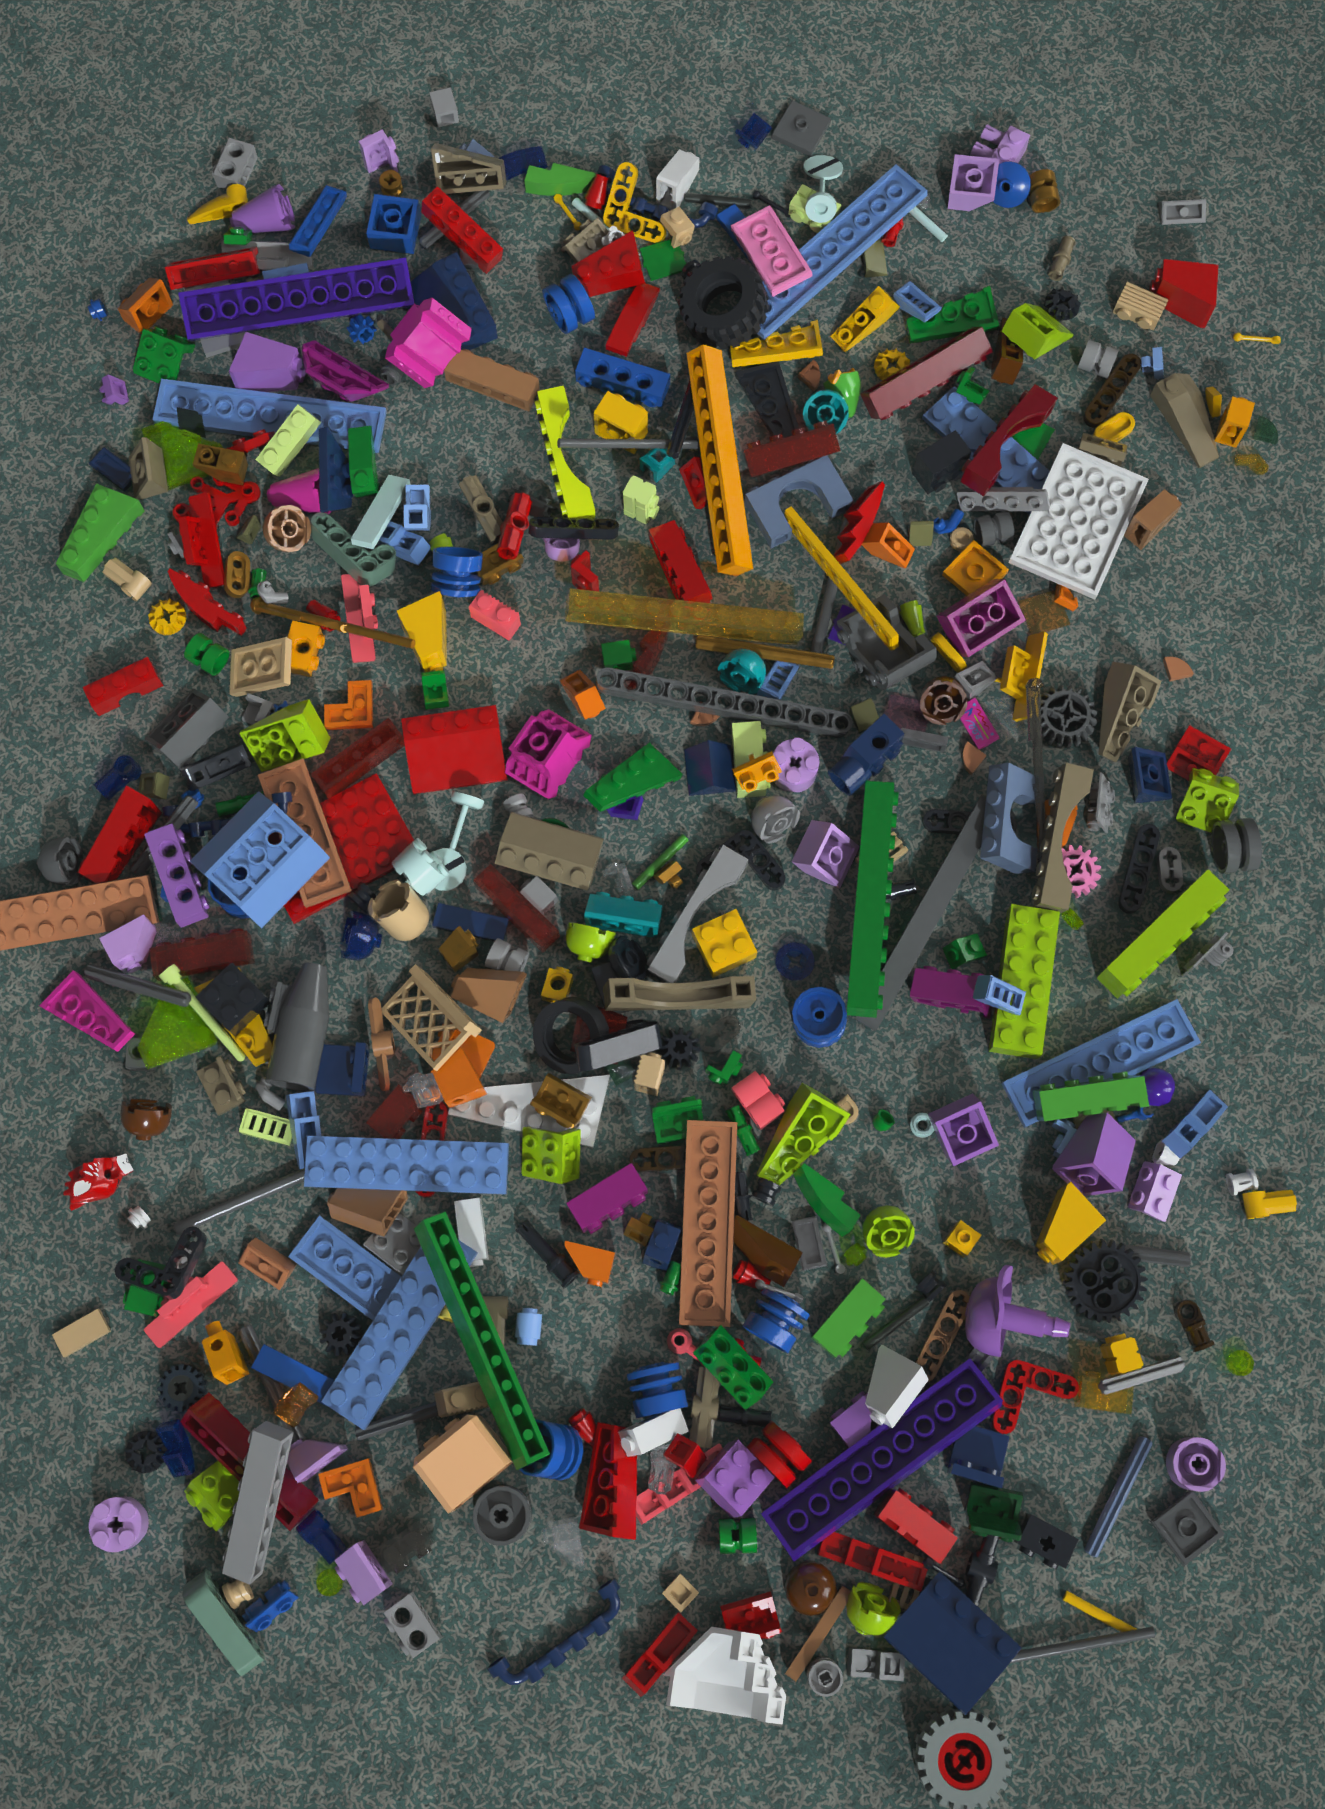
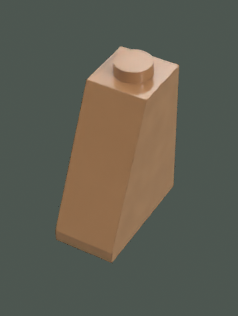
M1164 489L1133 517L1124 536L1142 550L1177 514L1182 503L1179 502V499L1174 494Z
M467 968L461 975L457 974L453 979L451 987L454 989L451 998L504 1023L513 1011L527 974L520 971Z
M337 1188L335 1192L330 1194L327 1206L329 1207L331 1218L384 1237L406 1203L408 1196L407 1191Z

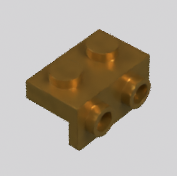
M498 544L482 552V569L475 573L481 578L483 586L487 583L490 585L495 584L501 580V575L508 571L512 574L522 567L521 564H523L524 560L522 554L518 553L514 560H505L499 557V553L496 551Z
M548 1073L537 1095L531 1100L530 1105L535 1107L539 1114L549 1115L556 1119L559 1125L565 1128H574L580 1122L592 1097Z

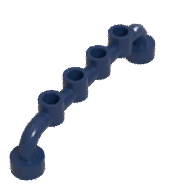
M601 165L596 174L608 177L607 183L610 184L616 173L610 167ZM608 186L606 190L607 198H609L611 189L608 188ZM617 190L615 199L620 203L625 201L626 193L622 190ZM632 197L629 205L632 206V213L643 216L644 211L651 213V219L660 222L662 214L670 211L661 204L653 205L641 197ZM703 202L698 212L701 217L698 219L688 218L695 225L694 228H700L706 225L709 220L715 219L718 208L711 203ZM612 203V206H613V207H616V208H619V209H622V207H623V206H617V205H615V204Z
M291 792L272 794V801L274 804L278 803V807L286 814L288 802H292ZM179 805L162 807L163 817L168 816L169 818ZM232 818L182 824L179 829L183 833H190V838L205 836L204 831H212V835H216Z
M615 1578L607 1581L597 1590L603 1600L609 1598L610 1606L605 1612L594 1617L581 1629L574 1631L567 1639L550 1648L543 1656L529 1663L517 1674H511L507 1671L510 1664L505 1656L498 1658L487 1667L492 1678L498 1676L504 1683L509 1685H518L528 1679L531 1683H535L545 1675L542 1669L551 1663L555 1668L567 1659L564 1653L571 1648L578 1652L587 1646L589 1642L586 1638L595 1632L597 1636H601L611 1628L608 1622L618 1614L620 1609V1598L617 1593L620 1586Z

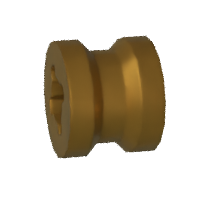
M386 170L380 175L379 182L382 194L399 197L403 192L400 174L394 170Z

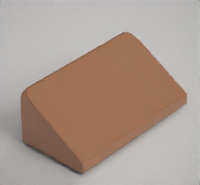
M254 1238L247 1244L238 1264L278 1290H281L297 1265L258 1238Z

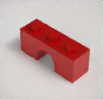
M145 657L82 688L93 710L98 716H101L120 707V699L128 694L140 693L143 696L164 685L150 659Z

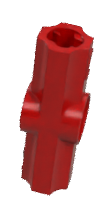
M515 492L512 495L505 521L500 526L501 536L496 551L499 553V557L505 560H514L518 556L524 531L529 526L528 515L532 501L530 496L525 493Z

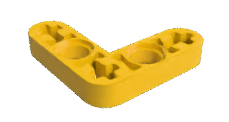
M624 162L618 166L603 216L604 223L608 227L616 226L618 230L627 234L631 231L629 228L630 221L636 218L640 221L641 226L638 231L634 232L635 237L659 243L666 237L664 225L628 212L638 178V169L634 164ZM628 166L630 171L633 172L632 177L629 176L626 180V184H630L629 188L624 185H618L619 181L624 182L625 175L622 174L623 169L627 170ZM619 189L625 190L627 195L625 201L621 203L615 199V193ZM612 203L617 206H623V210H617L616 216L619 217V221L614 222V224H611L612 220L609 219V215H614L616 208L612 207ZM658 226V231L661 232V235L656 236L655 239L650 232L645 231V236L642 235L645 227L655 229Z

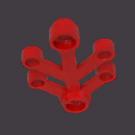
M201 477L192 478L190 485L194 492H208L212 497L211 502L212 507L215 508L213 513L216 529L230 503L238 501L233 510L226 512L225 520L229 526H237L246 506L256 502L261 495L259 486L252 481H246L243 485L219 481L212 477L216 485H224L235 491L226 494L205 484ZM197 482L202 483L199 487H194ZM247 489L252 490L250 494H245ZM180 503L173 508V516L177 522H179L178 518L192 517L190 505ZM185 509L183 514H178L179 510ZM231 516H236L235 520L229 521Z

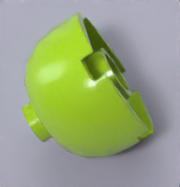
M568 922L566 943L570 951L578 955V960L592 963V958H602L608 954L609 944L615 939L616 933Z
M885 1205L877 1207L866 1216L862 1226L864 1241L873 1254L887 1258L900 1254V1249L904 1246L908 1248L911 1245L915 1235V1228L904 1211L894 1206Z
M860 1582L856 1587L853 1586L846 1605L847 1616L860 1634L882 1635L888 1632L895 1624L901 1609L894 1597H891V1602H889V1599L882 1594L884 1589L871 1583Z

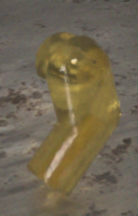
M1236 454L1235 466H1248L1257 475H1263L1269 469L1267 462L1259 454Z

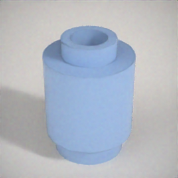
M522 1308V1313H517L515 1328L517 1344L537 1346V1340L540 1339L542 1323V1314H537L538 1309Z

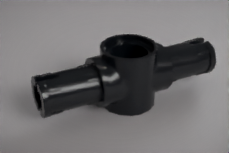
M989 1534L983 1537L980 1549L970 1555L968 1562L971 1564L967 1565L966 1568L967 1581L969 1582L966 1596L978 1607L984 1588H987L988 1584L992 1585L998 1569V1561H995L996 1556L994 1554L999 1538Z

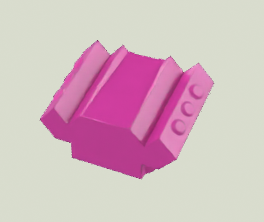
M433 298L423 300L420 305L414 303L390 334L393 340L387 347L385 359L423 388L431 387L434 385L435 376L442 375L451 359L457 353H460L461 344L470 340L471 328Z
M549 709L541 711L536 717L531 715L508 748L512 754L506 762L505 773L547 799L556 797L558 786L565 784L569 773L575 764L581 760L582 751L589 748L591 734Z

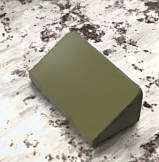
M881 236L862 253L865 278L888 275Z

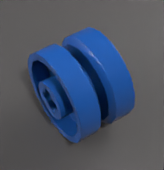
M569 274L562 278L560 286L553 283L542 290L548 311L564 334L567 335L576 330L578 322L585 325L594 320L595 312L591 300L575 275Z
M824 987L810 988L801 993L794 1003L792 1010L794 1031L799 1039L807 1045L817 1048L829 1047L838 1042L844 1034L847 1024L846 1005L841 996L832 989ZM819 1015H823V1016H824L822 1019H817V1018H816V1017H819Z

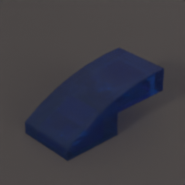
M541 146L521 149L498 158L504 160L506 181L524 172L527 174L529 165L543 169L548 167Z
M179 1419L160 1423L155 1430L167 1448V1451L161 1457L173 1477L193 1474L195 1471L193 1453L182 1423Z

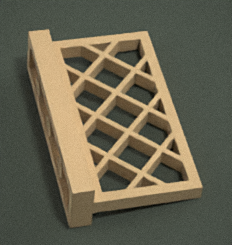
M415 964L409 970L412 976L381 1008L382 1014L434 1070L438 1071L470 1035L476 1037L482 1029L427 972ZM416 984L418 986L417 996L408 997L409 990ZM431 1000L430 1011L421 1012L422 1002ZM416 1002L415 1013L406 1014L407 1003ZM401 1004L400 1015H391L390 1011L394 1006ZM436 1015H445L444 1025L435 1026ZM430 1016L429 1027L420 1028L421 1017ZM414 1018V1028L405 1030L406 1019ZM458 1029L461 1033L455 1040L449 1041L450 1030ZM443 1031L442 1042L433 1043L434 1032ZM428 1033L427 1044H418L419 1034ZM442 1047L441 1055L434 1061L432 1059L433 1048Z

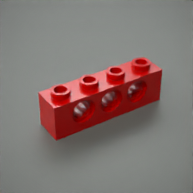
M438 186L422 200L421 213L450 241L472 258L484 273L487 274L502 260L503 248Z

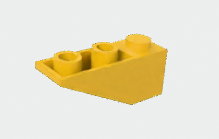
M878 286L830 337L844 352H847L884 324L900 306L885 290Z

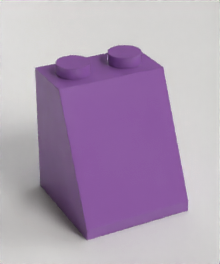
M245 332L229 369L235 388L261 392L297 390L299 382L302 383L306 376L302 359L296 347Z
M1107 1112L1086 1116L1054 1163L1052 1169L1066 1183L1072 1182L1084 1196L1123 1191L1136 1140Z

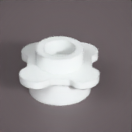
M611 226L608 229L607 235L602 237L601 242L606 246L613 242V238L617 240L624 234L616 226Z

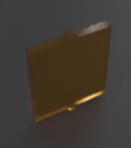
M1055 590L1018 602L1031 635L1070 625L1065 607L1054 602Z

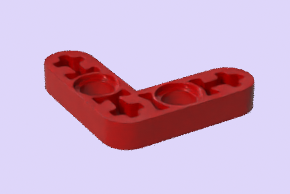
M1010 1361L1005 1367L998 1395L1003 1400V1407L1015 1410L1014 1414L1008 1412L1007 1420L1010 1421V1426H1005L1004 1430L1000 1429L1001 1424L997 1423V1419L1003 1418L1005 1410H1000V1408L996 1410L992 1416L994 1430L1001 1434H1008L1015 1429L1026 1387L1062 1399H1071L1079 1391L1077 1380L1072 1376L1025 1361ZM1017 1364L1020 1365V1370L1024 1372L1023 1376H1018L1016 1380L1017 1384L1021 1383L1020 1389L1014 1385H1006L1007 1380L1013 1382L1014 1373L1010 1372V1369L1016 1368ZM1038 1372H1044L1048 1376V1384L1045 1387H1039L1035 1383V1376ZM1054 1375L1058 1376L1055 1382L1066 1383L1069 1380V1385L1073 1387V1390L1068 1391L1065 1395L1063 1394L1064 1389L1054 1386V1391H1051L1050 1389L1054 1384ZM1008 1389L1014 1390L1017 1394V1400L1012 1405L1007 1404L1003 1398L1004 1392Z

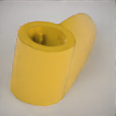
M241 184L230 185L226 189V194L208 201L187 218L188 223L196 224L232 217V211L248 202L246 188Z

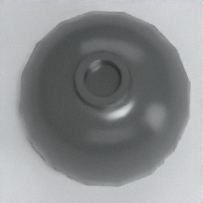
M69 837L54 838L43 845L37 859V865L45 879L53 884H76L82 877L77 872L78 858L83 859L84 855L76 839H69Z

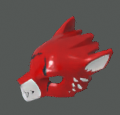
M127 1154L111 1158H94L93 1162L83 1163L81 1166L70 1171L68 1176L71 1178V1181L65 1183V1186L69 1189L63 1192L64 1196H70V1210H75L87 1202L106 1199L113 1195L122 1178L133 1172ZM108 1173L110 1174L109 1179L105 1177Z

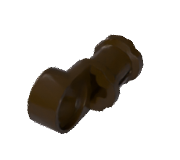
M1190 1300L1178 1302L1174 1313L1181 1322L1184 1331L1189 1334L1193 1344V1352L1215 1345L1214 1341L1210 1340L1204 1325L1206 1322L1198 1305ZM1185 1304L1193 1308V1316L1190 1319H1185L1181 1316L1180 1309Z

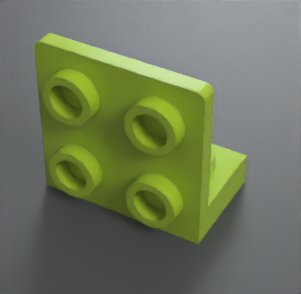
M528 1126L524 1127L522 1132V1176L558 1184L579 1179L581 1129L571 1128L561 1132H553Z

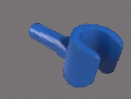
M1138 1107L1136 1111L1116 1118L1118 1123L1136 1118L1146 1120L1152 1117L1154 1113L1145 1115L1143 1113V1108L1145 1107Z

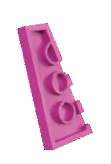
M74 970L39 1005L117 1052L135 1035L131 1028L84 978Z

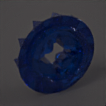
M788 943L780 948L777 953L776 969H778L782 977L790 981L803 980L811 974L814 968V955L802 943ZM802 955L799 961L801 967L795 965L793 968L788 969L791 963L789 957L795 959Z

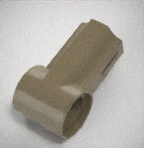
M482 1296L501 1342L505 1347L508 1296Z

